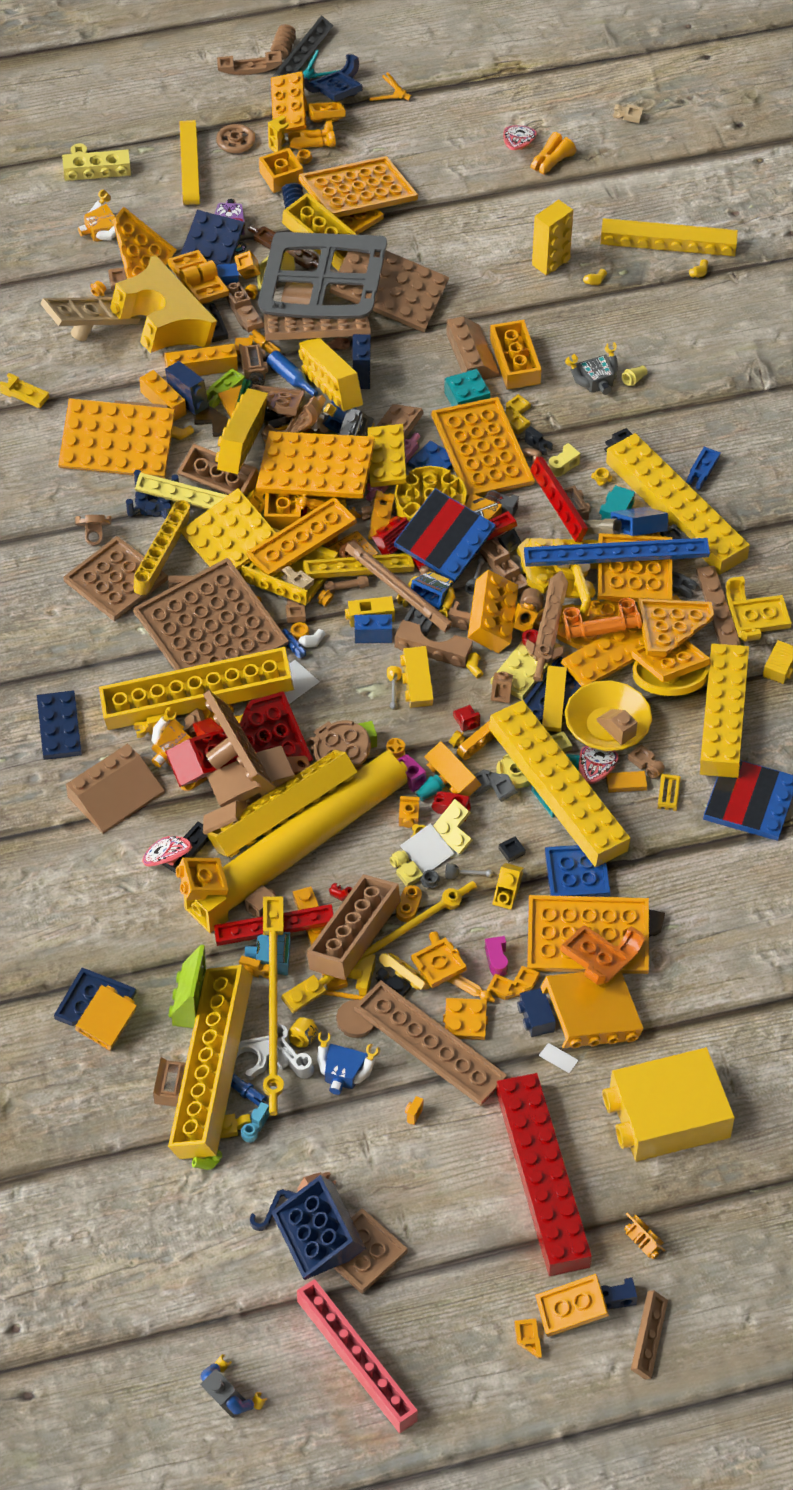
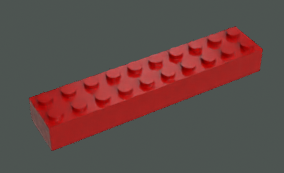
M532 1073L498 1080L496 1087L497 1098L548 1275L554 1276L590 1268L592 1255L538 1074Z

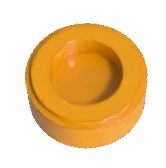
M298 622L291 626V635L297 641H299L300 637L309 635L307 624Z

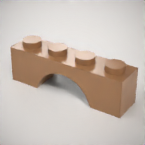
M402 620L395 635V648L403 651V648L426 646L428 658L449 663L456 667L466 668L468 655L473 652V640L455 635L447 641H431L422 634L419 624Z

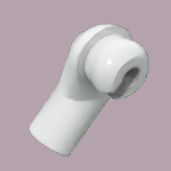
M318 629L314 635L300 637V646L317 647L325 636V632Z

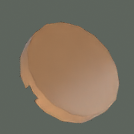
M358 999L342 1004L336 1015L339 1030L341 1029L346 1036L353 1038L365 1037L375 1029L373 1024L354 1011L355 1005L360 1001Z

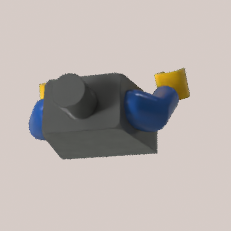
M224 1354L215 1363L202 1371L200 1378L203 1382L200 1385L232 1418L236 1414L247 1412L253 1408L261 1410L267 1398H260L261 1392H256L252 1400H246L220 1373L224 1372L232 1363L231 1361H224Z

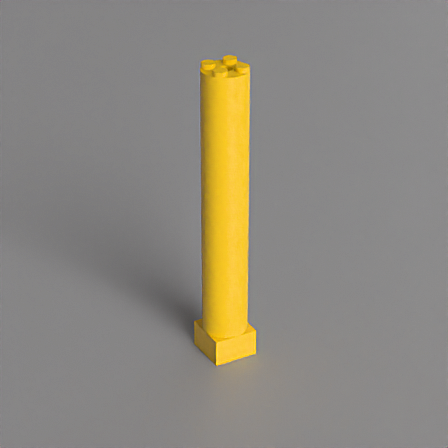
M390 750L383 752L359 769L353 775L354 778L352 780L340 783L335 791L321 796V800L307 806L303 812L293 816L286 823L223 866L229 889L227 895H207L205 900H186V896L183 894L185 909L209 933H212L214 925L227 922L228 912L243 902L261 885L265 886L404 786L408 782L406 775L408 771L407 766L403 762H399Z

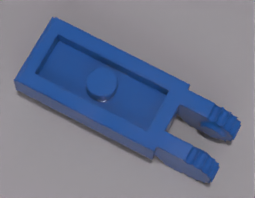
M703 447L690 469L686 483L690 486L694 477H697L699 480L696 483V489L700 490L719 460L721 452Z

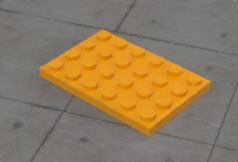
M387 156L299 174V181L308 193L337 218L418 200L417 192Z
M498 397L437 409L431 412L432 419L457 477L459 476L465 484L467 499L470 493L477 496H485L490 490L503 492L534 485L533 475Z
M69 398L58 466L59 468L134 475L135 470H140L144 474L165 478L175 410Z
M269 431L256 484V492L363 499L375 445V437Z
M529 895L527 969L550 972H585L586 969L560 951L561 945L585 925L617 947L624 938L626 931L632 926L644 935L645 941L638 954L621 972L626 974L649 973V898Z

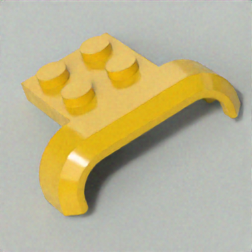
M744 576L729 578L726 582V596L740 639L744 642L760 640L761 632L791 628L792 623L783 595L746 600Z

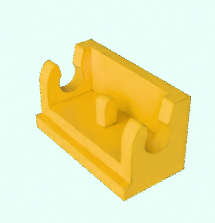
M283 115L268 122L269 148L273 152L289 148V145L282 147L286 143L285 129L289 126L288 122L284 124L285 117Z

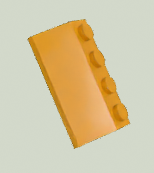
M234 343L164 352L166 368L180 361L198 376L225 373L231 368L238 371L237 353Z
M265 493L264 519L272 528L280 531L301 518V506L295 501V498H300L302 495Z

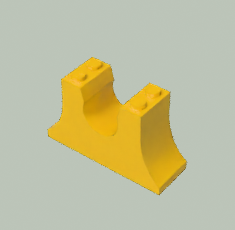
M156 255L150 257L148 267L143 272L116 283L110 309L120 320L130 319L136 315L147 316L140 342L150 353L174 345L210 346L217 320Z

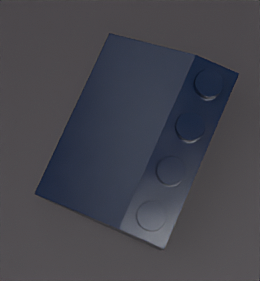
M319 1175L271 1212L304 1280L347 1263L366 1249L334 1183L322 1175Z

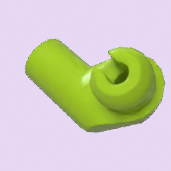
M218 1150L217 1156L194 1157L192 1167L211 1170L221 1161L222 1152Z

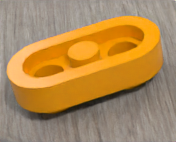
M414 885L403 889L400 896L401 902L396 908V916L402 922H409L416 917L422 900L420 888Z

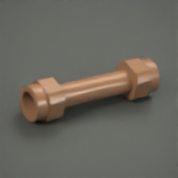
M362 575L358 576V579L338 583L328 581L323 583L325 591L331 590L330 592L333 594L335 590L357 586L360 589L368 587L369 581L367 576Z

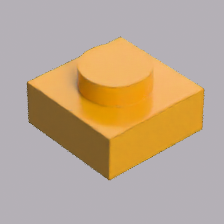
M416 1096L413 1102L408 1103L405 1110L407 1123L415 1125L423 1111V1098Z

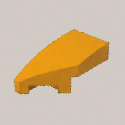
M536 1319L514 1321L517 1344L535 1357L542 1358Z

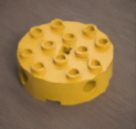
M424 466L415 468L406 475L407 484L396 485L394 507L396 515L398 517H406L409 522L435 488L466 506L467 490L463 480L459 476L456 477L451 474V471L444 467Z

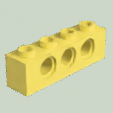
M128 149L62 155L65 181L131 176Z

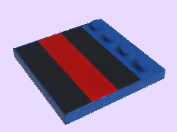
M435 488L395 540L394 546L455 583L495 530L496 524Z
M740 760L738 778L717 776L703 820L778 841L793 798V775Z

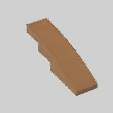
M494 538L483 544L479 552L496 574L519 585L517 595L521 594L523 590L531 588L527 584V579L521 574L520 567L510 559V553Z

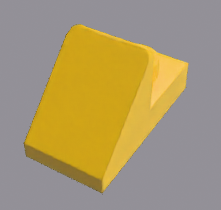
M373 954L358 961L348 975V978L357 980L356 989L359 990V995L365 996L370 989L375 969V955Z

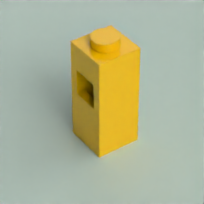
M392 596L348 601V609H345V618L350 621V627H355L354 615L392 614V622H395Z

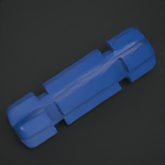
M283 629L282 632L289 641L287 646L299 659L305 657L306 650L304 647L300 646L301 644L293 635H290L291 633L288 629Z

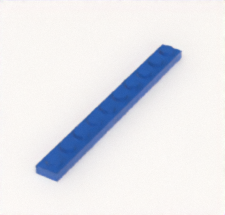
M708 538L524 547L526 567L703 558L710 555Z

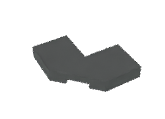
M484 769L474 774L482 784L474 792L476 797L492 787L501 802L518 793L507 774L493 773Z

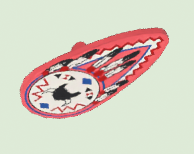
M520 125L506 127L503 133L504 143L511 150H523L524 147L528 146L536 138V131L530 127Z
M585 746L580 752L579 773L588 784L596 783L613 770L618 762V754L616 751H602Z
M164 837L155 842L146 851L142 862L145 866L149 867L163 863L173 866L179 857L191 850L192 845L183 837Z

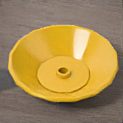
M612 680L595 681L580 687L569 698L565 709L566 725L573 736L586 746L602 751L624 750L638 744L648 733L652 722L650 705L642 693L628 684ZM611 709L626 710L638 722L636 736L623 745H620L597 722L598 717Z

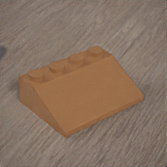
M128 743L66 784L68 798L102 834L165 793L140 755Z

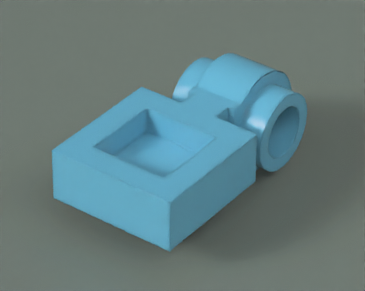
M261 1102L258 1109L255 1108L250 1118L252 1124H245L241 1128V1137L244 1141L253 1142L257 1139L258 1131H261L269 1117V1105Z

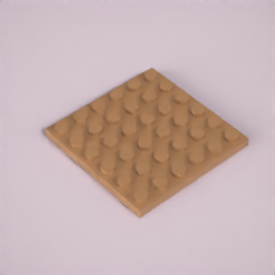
M229 558L214 564L133 608V612L174 670L285 647L289 643Z

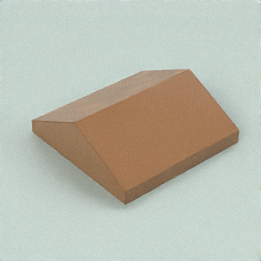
M235 801L204 815L203 833L206 835L237 821L248 806L247 802Z

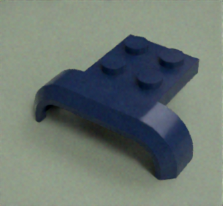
M347 54L346 64L341 70L309 82L308 78L304 77V88L311 93L321 92L335 102L342 101L348 96L357 95L358 92L363 91L362 84L353 79L359 70V57L354 54Z

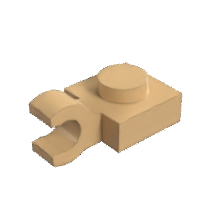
M616 104L613 117L621 118L624 116L623 120L639 123L643 108L630 104L627 107Z
M289 566L282 569L285 574L281 578L284 581L305 590L314 585V579L301 570L296 573Z

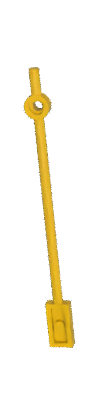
M471 881L458 890L454 888L446 889L442 894L440 902L368 947L360 960L379 951L442 909H456L461 903L462 896L477 887L476 883ZM312 975L284 993L281 999L294 1014L325 994L326 989L324 985L337 977L325 975L318 980L315 975Z
M263 897V935H269V1076L263 1081V1091L269 1096V1114L275 1116L278 1114V1096L284 1090V1081L278 1076L277 935H283V897Z

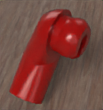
M333 883L331 888H329V893L332 897L344 901L353 888L346 887L341 890V885L337 886V883Z

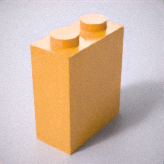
M101 985L77 1022L75 1031L111 1051L135 1013L137 1005L134 1004L135 1001L127 996L123 998L118 995L117 991L111 986L105 987Z

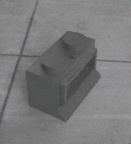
M349 409L345 414L338 435L368 436V428L372 427L374 418L367 416L360 410Z

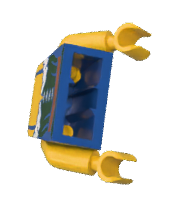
M434 572L414 576L408 583V586L432 606L439 609L442 608L439 612L448 618L447 611L450 610L455 599L452 580ZM398 594V604L403 600V607H407L409 602Z

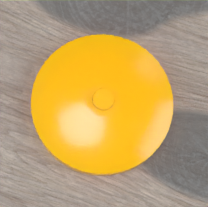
M637 661L633 665V679L635 683L647 692L663 696H678L694 692L707 682L709 667L706 666L663 683Z

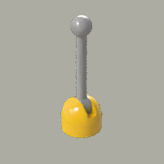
M397 666L387 668V678L389 681H392L391 709L397 708V703L395 702L396 682L402 676V669Z

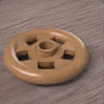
M231 124L223 127L217 133L216 142L225 152L243 153L254 145L255 134L245 125Z

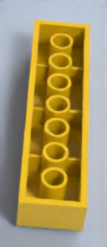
M711 643L700 775L734 778L739 776L749 646Z
M333 750L296 774V777L247 806L237 821L208 833L207 836L217 853L226 857H233L240 852L239 849L243 846H250L257 841L256 838L260 835L265 836L272 832V828L277 824L282 825L289 820V816L294 813L297 815L303 812L305 806L309 803L314 804L318 802L326 792L329 794L335 791L340 783L352 780L357 770L346 752Z

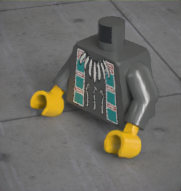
M615 342L612 344L613 350L609 349L608 343L605 346V351L609 354V357L605 354L575 364L578 361L576 354L571 355L573 362L569 356L566 358L565 363L571 366L572 369L570 370L576 384L587 388L591 393L601 390L603 395H607L612 391L611 387L618 372L616 355L614 356V351L617 348Z

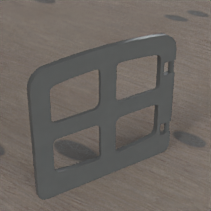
M297 232L276 233L273 236L258 299L259 309L269 315L297 318L354 319L368 316L372 313L375 305V297L387 248L386 237L378 235ZM302 249L321 250L318 268L315 271L281 270L283 256L286 251ZM336 250L369 253L370 258L367 272H332L331 265L334 252ZM375 252H381L380 257H374ZM277 283H312L313 290L310 303L307 305L274 301ZM328 285H363L361 300L358 304L323 305ZM372 293L371 298H366V294Z

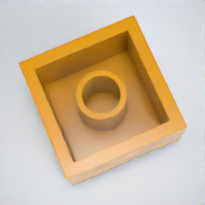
M290 148L259 157L260 173L273 193L282 191V187L286 184H301L299 174H303V167Z

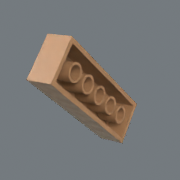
M363 874L307 951L309 969L346 980L401 902L399 884Z

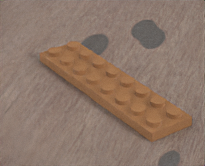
M381 980L354 1007L355 1012L480 1106L496 1091L497 1081L507 1079V1075Z

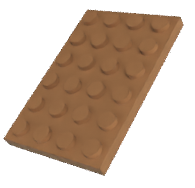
M386 250L373 311L425 332L450 277ZM348 251L338 272L366 273L370 254ZM375 252L374 257H380L381 252ZM332 284L329 292L358 304L361 300L363 285ZM367 293L366 298H371L372 293Z
M263 314L265 341L353 336V334L371 335L368 316L354 319H313Z

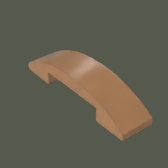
M281 50L265 52V57L234 60L233 56L217 57L218 71L233 75L263 73L282 64Z

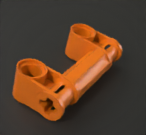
M622 598L619 600V616L585 622L582 621L578 608H566L563 611L567 641H570L571 638H586L626 631V629L635 627L641 629V617L634 599Z

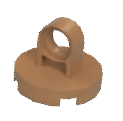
M85 515V519H81V516L75 517V525L85 527V540L92 546L101 542L102 526L112 524L111 516H107L106 519L105 515ZM91 532L98 534L99 539L97 542L89 540Z

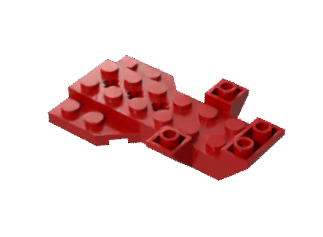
M284 691L251 700L247 704L239 724L256 753L282 746L287 757L306 756L309 763L313 760ZM211 718L193 723L192 725L197 736L165 752L179 787L195 783L199 779L217 771L207 759L206 754L228 737L223 728ZM236 755L222 767L237 761L239 756Z

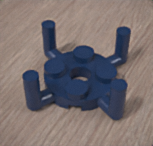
M140 470L134 471L135 486L141 473ZM172 475L171 480L179 482L178 475ZM141 492L135 493V507L133 506L132 499L126 500L127 515L129 517L140 512L145 516L149 514L153 515V517L162 516L166 519L171 510V500ZM152 499L158 500V501L155 502V503H154V502H149V501L152 500Z

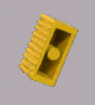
M777 640L764 666L763 677L784 684L786 679H790L793 674V645Z

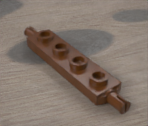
M250 224L247 230L254 234V241L270 249L276 232L265 226L256 228ZM307 249L286 251L294 257L295 263L307 270L312 266L318 268L317 254Z

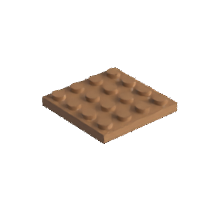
M116 536L67 573L63 579L66 584L110 619L116 621L168 580V575L161 570L148 594H136L134 592V575L144 556Z

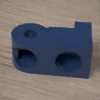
M633 1277L625 1278L623 1285L613 1287L608 1285L601 1286L607 1310L637 1305V1293Z

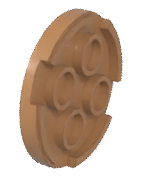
M350 720L337 721L328 725L327 729L315 740L314 756L317 761L333 750L343 751L347 753L355 769L365 762L371 749V740L365 728Z

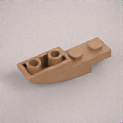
M237 282L227 285L229 296H226L242 329H246L249 333L254 329L264 328V322L251 305V299L241 284Z

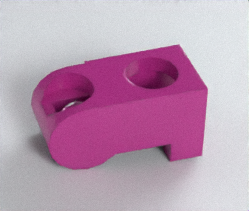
M407 754L397 759L407 766L408 771L406 775L409 789L412 792L420 789L427 781L426 771Z
M505 936L485 939V953L490 972L493 976L495 974L505 976L508 971V959L503 954V952H506Z

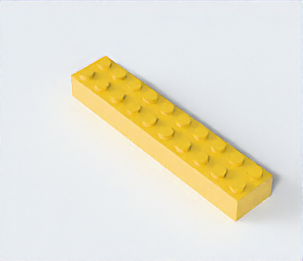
M636 433L607 448L606 463L652 509L668 513L669 526L675 524L690 539L708 538L710 555L709 557H703V559L710 566H715L716 572L719 575L748 559L750 544Z
M285 647L99 687L103 718L108 730L131 726L136 722H145L147 717L165 714V710L168 707H171L167 712L169 716L174 715L175 712L176 716L191 713L196 708L201 710L208 709L205 704L207 700L203 695L208 690L227 704L265 697L281 691L288 692L294 690Z
M521 700L491 714L489 730L591 863L597 867L628 852L631 839L526 703Z
M243 965L209 968L205 972L168 1145L179 1159L217 1156L253 979Z

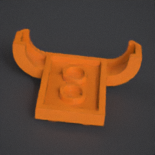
M583 925L561 945L560 951L586 969L585 977L597 985L608 983L633 960L643 946L645 938L641 932L631 926L616 947Z

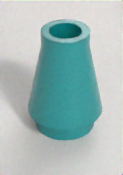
M435 774L433 777L430 776L415 793L417 797H420L421 801H424L437 792L442 791L445 784Z

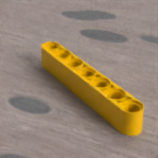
M196 120L180 121L183 205L200 204Z
M178 500L174 503L134 575V592L136 594L146 595L150 592L179 540L181 529L186 527L189 521L190 504L187 501Z

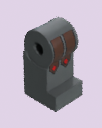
M490 490L485 499L502 504L501 514L509 511L514 517L518 510L519 496L512 494L509 497Z

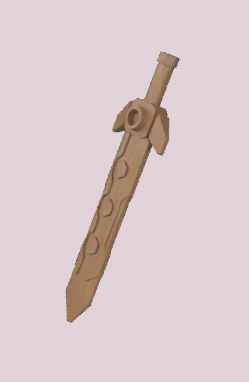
M559 571L550 578L536 646L529 640H527L525 646L529 655L533 656L535 661H538L533 680L536 682H541L543 679L542 674L545 663H549L551 660L555 661L563 654L564 647L554 649L561 610L568 586V581L562 571Z

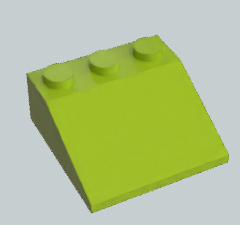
M200 945L182 964L181 971L177 972L176 983H178V987L174 988L172 1000L175 1001L174 1005H170L169 1018H172V1026L194 1028L207 969L205 945Z

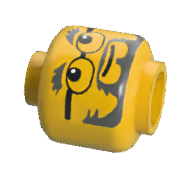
M305 1017L298 1018L289 1028V1040L295 1047L306 1048L310 1046L318 1035V1028L315 1022Z

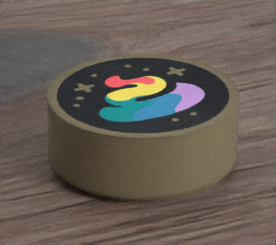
M239 241L234 257L248 251L246 243Z

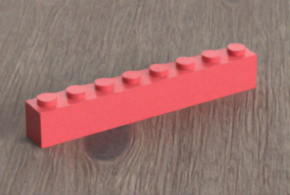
M313 1279L298 1289L297 1302L399 1434L415 1424L418 1420V1410L318 1282Z

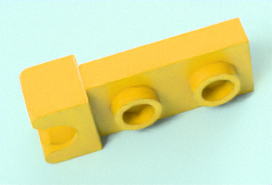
M11 373L7 374L8 383L0 382V392L8 397L13 396L37 408H41L50 397L49 392L24 382L18 376Z

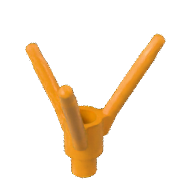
M387 72L386 75L389 78L385 75H382V78L395 89L394 94L370 98V101L404 98L409 101L411 95L406 93V90L402 89L390 73Z

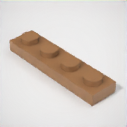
M655 1290L647 1292L631 1370L645 1380L652 1378L668 1300Z

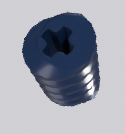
M291 183L282 187L285 209L304 195L303 187L300 184Z

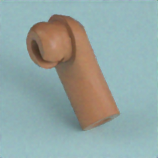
M337 337L327 343V345L332 350H345L349 348L350 340Z

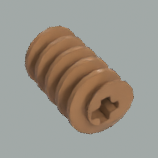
M283 24L277 29L271 45V51L281 50L282 60L287 59L290 55L296 39V29L288 24Z

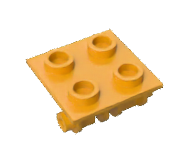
M626 1213L634 1223L626 1225L624 1228L625 1234L635 1244H639L638 1247L648 1258H657L660 1249L664 1252L666 1251L661 1246L664 1242L651 1230L647 1231L649 1227L636 1214L632 1217Z

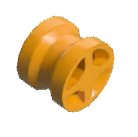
M392 738L387 742L386 749L390 750L396 759H399L405 755V742L400 738Z

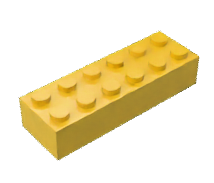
M308 193L283 210L282 224L292 232L357 235ZM313 249L319 255L321 254L320 249ZM336 250L334 252L332 266L338 271L348 251Z
M312 338L299 343L300 350H298V353L303 361L302 372L305 373L311 382L315 383L317 388L322 390L323 394H326L343 411L363 405L358 374L320 338Z
M247 388L245 394L241 395L240 402H237L236 409L233 410L231 419L228 420L227 427H224L222 436L218 440L220 451L217 452L215 462H218V470L234 474L239 473L264 424L268 393Z

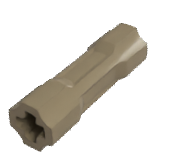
M583 519L588 527L585 535L621 533L622 523L620 520Z

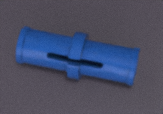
M233 1074L231 1087L238 1091L242 1098L249 1099L258 1107L262 1100H267V1096L254 1089V1085L246 1083L236 1074Z

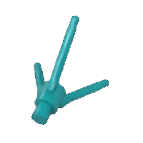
M316 50L310 59L307 69L303 72L304 77H307L308 80L336 72H315L312 66L319 50Z

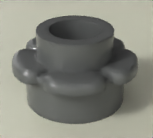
M426 870L420 881L425 888H435L439 884L440 877L434 870Z

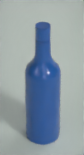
M274 351L268 356L267 365L293 387L303 388L315 397L318 395V391L307 382L305 373L279 351Z

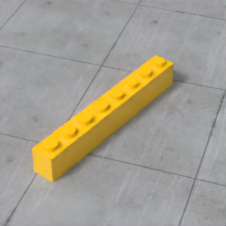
M603 218L600 245L735 256L738 230Z

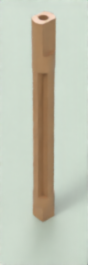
M352 541L347 544L346 552L363 564L443 632L450 630L453 624L452 621L418 595L356 542Z

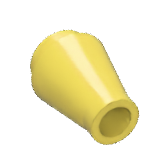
M640 366L625 370L622 374L623 383L627 386H634L647 375V368Z

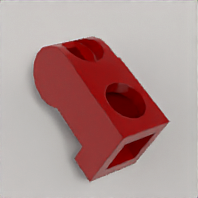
M440 791L436 793L431 807L436 813L443 814L455 799L470 811V797Z

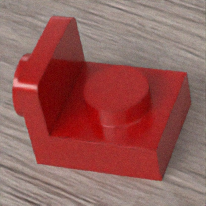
M471 705L453 711V716L463 732L480 726L479 712L475 713Z

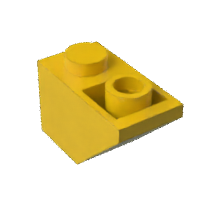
M504 863L501 866L492 905L512 909L521 884L523 867Z

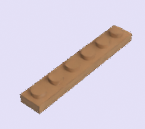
M715 566L696 568L697 578L705 602H712L714 611L712 623L719 644L741 645Z

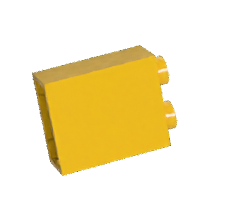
M707 1047L612 1070L610 1087L602 1090L607 1112H617L621 1121L620 1124L615 1125L618 1143L621 1149L631 1148L635 1162L731 1138L734 1115Z

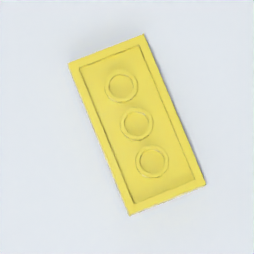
M522 641L497 671V673L504 671L513 675L511 695L521 700L526 697L537 683L533 680V676L538 662L533 659V656L529 655ZM555 642L554 649L558 647H563ZM551 660L549 663H545L543 674L554 661Z

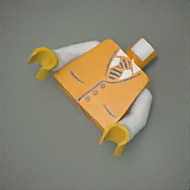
M102 189L98 194L101 199L97 200L93 208L84 215L85 225L78 227L81 237L90 234L95 242L102 240L111 241L117 237L113 224L115 216L109 206L104 204V202L111 200V196Z
M171 707L166 708L165 716L161 717L153 728L152 742L154 744L151 748L156 755L152 759V763L159 768L165 762L171 766L165 753L167 750L191 738L173 721L176 718V712L172 716L167 714Z

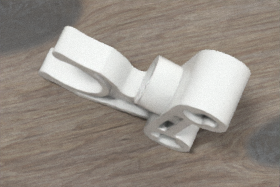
M278 1024V1067L282 1070L289 1065L298 1077L303 1079L311 1077L314 1073L311 1057L306 1053L297 1055L289 1046L290 1040L287 1028L284 1025ZM269 1036L243 1040L239 1043L237 1057L243 1052H253L258 1056L257 1064L253 1068L246 1070L248 1080H253L257 1075L265 1072L267 1068Z

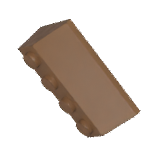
M464 316L448 319L446 334L462 373L478 369L483 380L499 377V370L480 325Z
M196 444L192 445L177 475L228 495L239 488L246 497L256 487L259 476L257 468L243 463L238 474L218 470V462H215L216 452Z

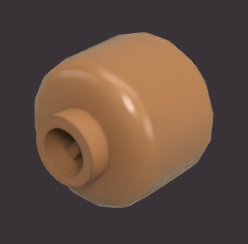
M527 588L520 594L519 603H530L539 612L543 608V594L537 589Z

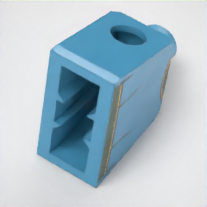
M290 932L277 935V974L288 975ZM259 935L257 937V947L245 946V956L260 960L263 965L269 964V935Z

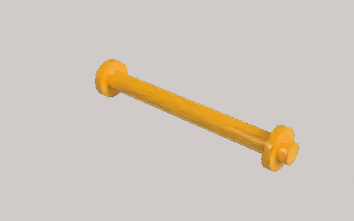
M326 990L325 994H323L354 1000H361L364 997Z

